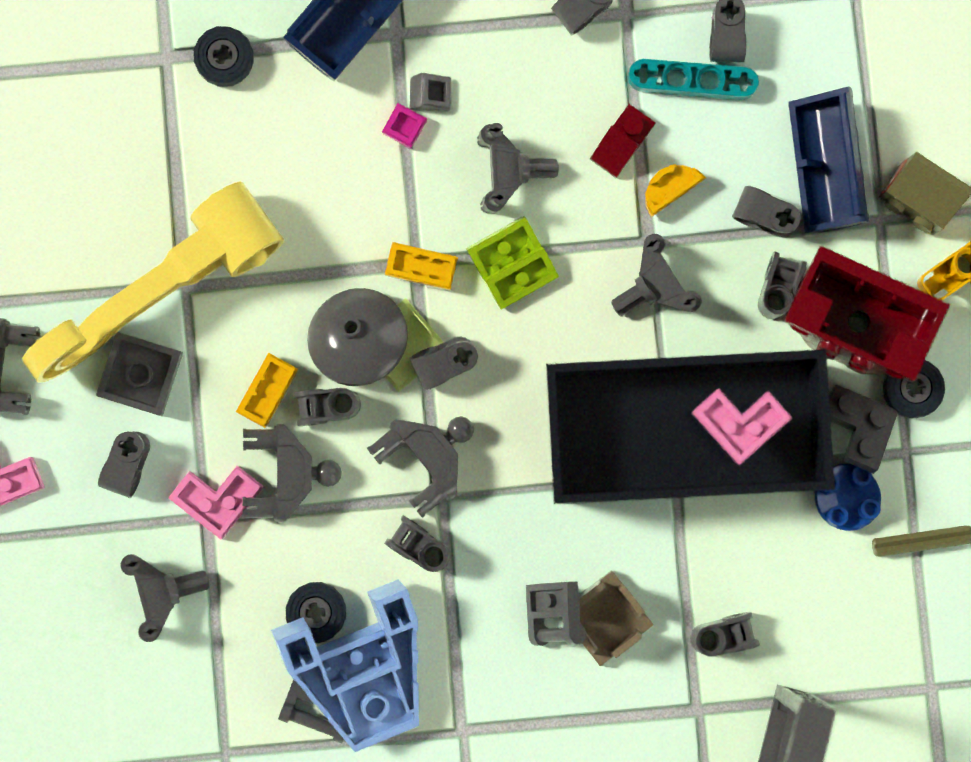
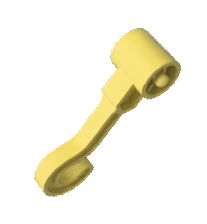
M241 181L235 182L211 194L191 214L190 219L198 231L174 246L161 264L99 306L78 327L72 319H69L36 341L23 355L22 361L37 383L54 379L76 367L96 353L130 321L178 288L196 284L222 265L231 277L242 275L254 267L262 266L267 258L284 243V238L246 185Z

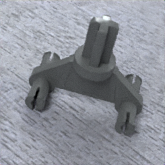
M500 123L485 125L481 128L477 139H480L477 141L479 146H489L492 191L487 193L480 205H483L480 209L484 213H495L501 210L522 183H527L529 178H556L559 171V164L555 158H529L527 153H521L503 134V131H501L503 126Z
M659 234L648 235L644 241L639 277L634 280L636 285L611 301L615 312L620 317L625 316L645 302H648L650 305L655 302L687 312H694L701 307V296L695 291L685 292L661 253L666 247V242Z
M134 554L125 556L120 563L122 572L125 575H134L146 620L139 626L138 635L145 642H153L159 637L171 610L174 608V604L180 603V597L210 588L209 578L204 570L174 578L172 573L166 575Z

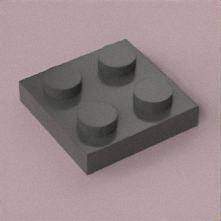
M117 332L96 396L163 417L183 352Z

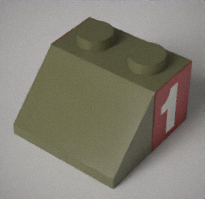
M915 152L898 166L878 197L885 201L884 205L890 211L898 215L904 213L913 219L912 224L925 233L932 232L936 234L945 228L971 196V187L919 152Z

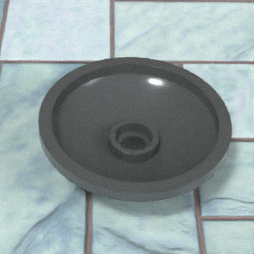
M367 288L348 289L326 300L314 314L307 334L308 350L315 366L328 379L346 386L368 385L387 376L402 359L408 340L407 324L400 308L385 294ZM351 325H357V330L354 333H347V329Z

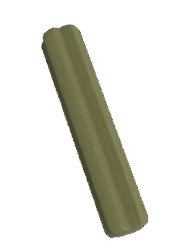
M964 525L874 538L872 540V550L875 556L882 557L971 544V526Z

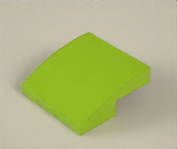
M525 216L466 248L475 267L501 310L559 277Z

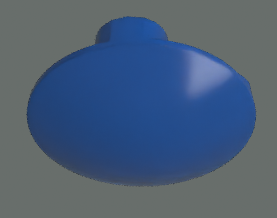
M852 464L835 465V490L814 491L816 508L820 516L834 528L844 531L864 528L880 514L881 492L879 485L869 471Z

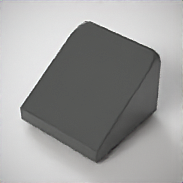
M422 72L410 78V109L450 110L451 77Z

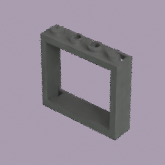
M777 684L758 762H824L837 709L811 693Z

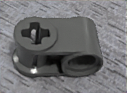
M558 0L551 7V10L572 36L608 9L613 0Z
M719 0L711 16L710 62L745 61L746 10L742 0ZM725 8H730V14H735L732 20H727L726 14L723 13Z
M746 185L732 218L744 225L763 230L777 237H787L798 227L801 216L799 210L793 204L773 197L761 189ZM782 213L788 215L787 221L790 222L785 227L779 226L780 220L776 218L780 217Z
M773 252L765 272V280L757 304L762 316L774 320L788 312L803 279L807 262L801 260L798 263L780 257L779 252ZM773 294L781 298L783 303L781 310H775L768 304L769 295Z
M458 336L414 354L410 357V361L423 389L428 390L471 370L478 361V353L469 339ZM459 347L467 351L465 353L466 359L462 361L455 357L457 355L456 349Z
M347 388L313 389L294 392V398L298 399L300 415L297 427L350 419L355 417L361 409L359 396ZM348 394L352 399V407L348 412L340 413L336 408V401L341 395Z
M127 431L115 438L107 461L100 472L98 487L127 498H132L139 485L142 469L150 452V441L145 434L137 431ZM133 441V444L138 447L137 452H130V448L126 447V442Z
M403 515L400 519L402 521L401 525L393 537L386 539L384 544L404 558L413 561L424 570L429 572L443 570L450 561L448 547L430 535L423 527ZM411 531L405 542L402 544V541L404 540L408 532ZM431 547H438L443 552V561L438 566L429 565L425 559L426 551Z
M751 611L729 615L720 620L700 624L692 630L690 635L692 647L697 652L708 657L745 651L760 646L759 640L754 638L750 621L753 617ZM707 631H712L716 637L715 644L709 649H704L700 641L701 636Z

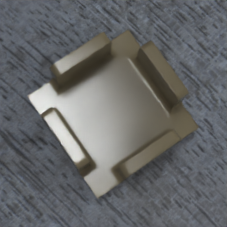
M612 570L580 594V624L586 630V638L582 644L599 666H602L612 657H619L643 638L641 635L654 625L637 600Z

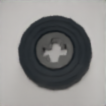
M216 26L205 31L198 38L194 47V63L198 73L208 83L218 87H231L241 83L249 75L254 64V51L249 39L241 31L229 26ZM223 49H228L227 51L230 56L232 55V59H226L224 64H219V59L215 58L216 54H222Z
M924 361L916 378L920 382L918 387H922L921 394L917 393L912 397L907 393L910 389H906V385L913 381L907 378L897 379L888 375L885 376L883 383L884 398L887 404L898 412V415L907 418L925 417L934 412L942 403L945 394L944 378L939 369L931 362Z
M309 582L298 587L290 595L285 607V617L287 623L303 617L310 628L314 642L323 643L332 639L342 629L346 620V604L342 595L333 586L323 582ZM312 603H317L318 608L325 609V615L320 616L323 619L320 622H315L314 617L307 616V609H312L310 606Z

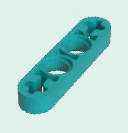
M639 59L631 65L628 73L630 86L636 91L647 93L747 100L752 97L759 85L756 72L750 68L739 66ZM640 68H646L647 74L657 75L659 72L658 68L664 69L661 76V85H656L658 78L649 77L646 83H641L640 77L634 76V73H639ZM672 70H680L684 73L686 81L682 86H672L667 80V74ZM708 72L714 73L719 80L717 88L711 90L704 88L700 81L703 74ZM725 74L730 75L728 81L737 82L741 76L746 77V82L751 83V86H748L745 92L740 91L739 85L729 84L727 87L728 91H724Z

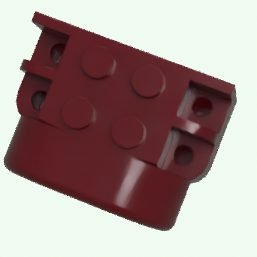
M820 245L793 299L784 322L788 323L793 331L800 334L803 341L811 349L826 350L827 359L837 361L859 374H877L880 376L884 373L893 378H907L914 382L951 304ZM855 316L862 319L864 331H853L848 324V318Z

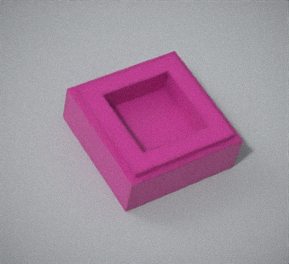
M397 103L382 130V134L412 150L427 122V118Z

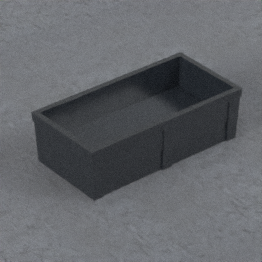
M824 349L546 364L554 504L835 490L826 350ZM717 389L721 390L741 414L769 391L790 414L792 419L741 465H738L691 412Z

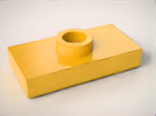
M392 242L385 276L451 291L458 257Z
M268 353L236 412L267 428L299 369Z

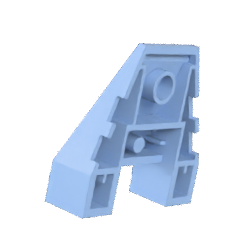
M399 579L367 591L378 623L316 647L310 628L303 617L271 630L287 672L320 709L354 752L419 726V683L417 682L418 619L408 590Z

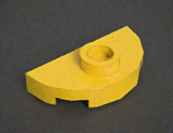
M675 164L659 170L650 180L645 192V206L650 217L652 218L699 185L706 177L698 169L685 165Z

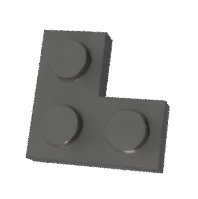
M836 384L829 396L831 421L853 430L842 461L874 474L879 469L898 412L890 406Z

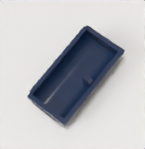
M312 0L287 29V33L283 38L294 51L328 79L335 81L403 0Z
M847 86L789 101L805 233H825L868 224L870 221L867 211L852 88Z

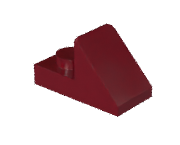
M628 104L614 125L610 126L589 160L617 179L656 122Z

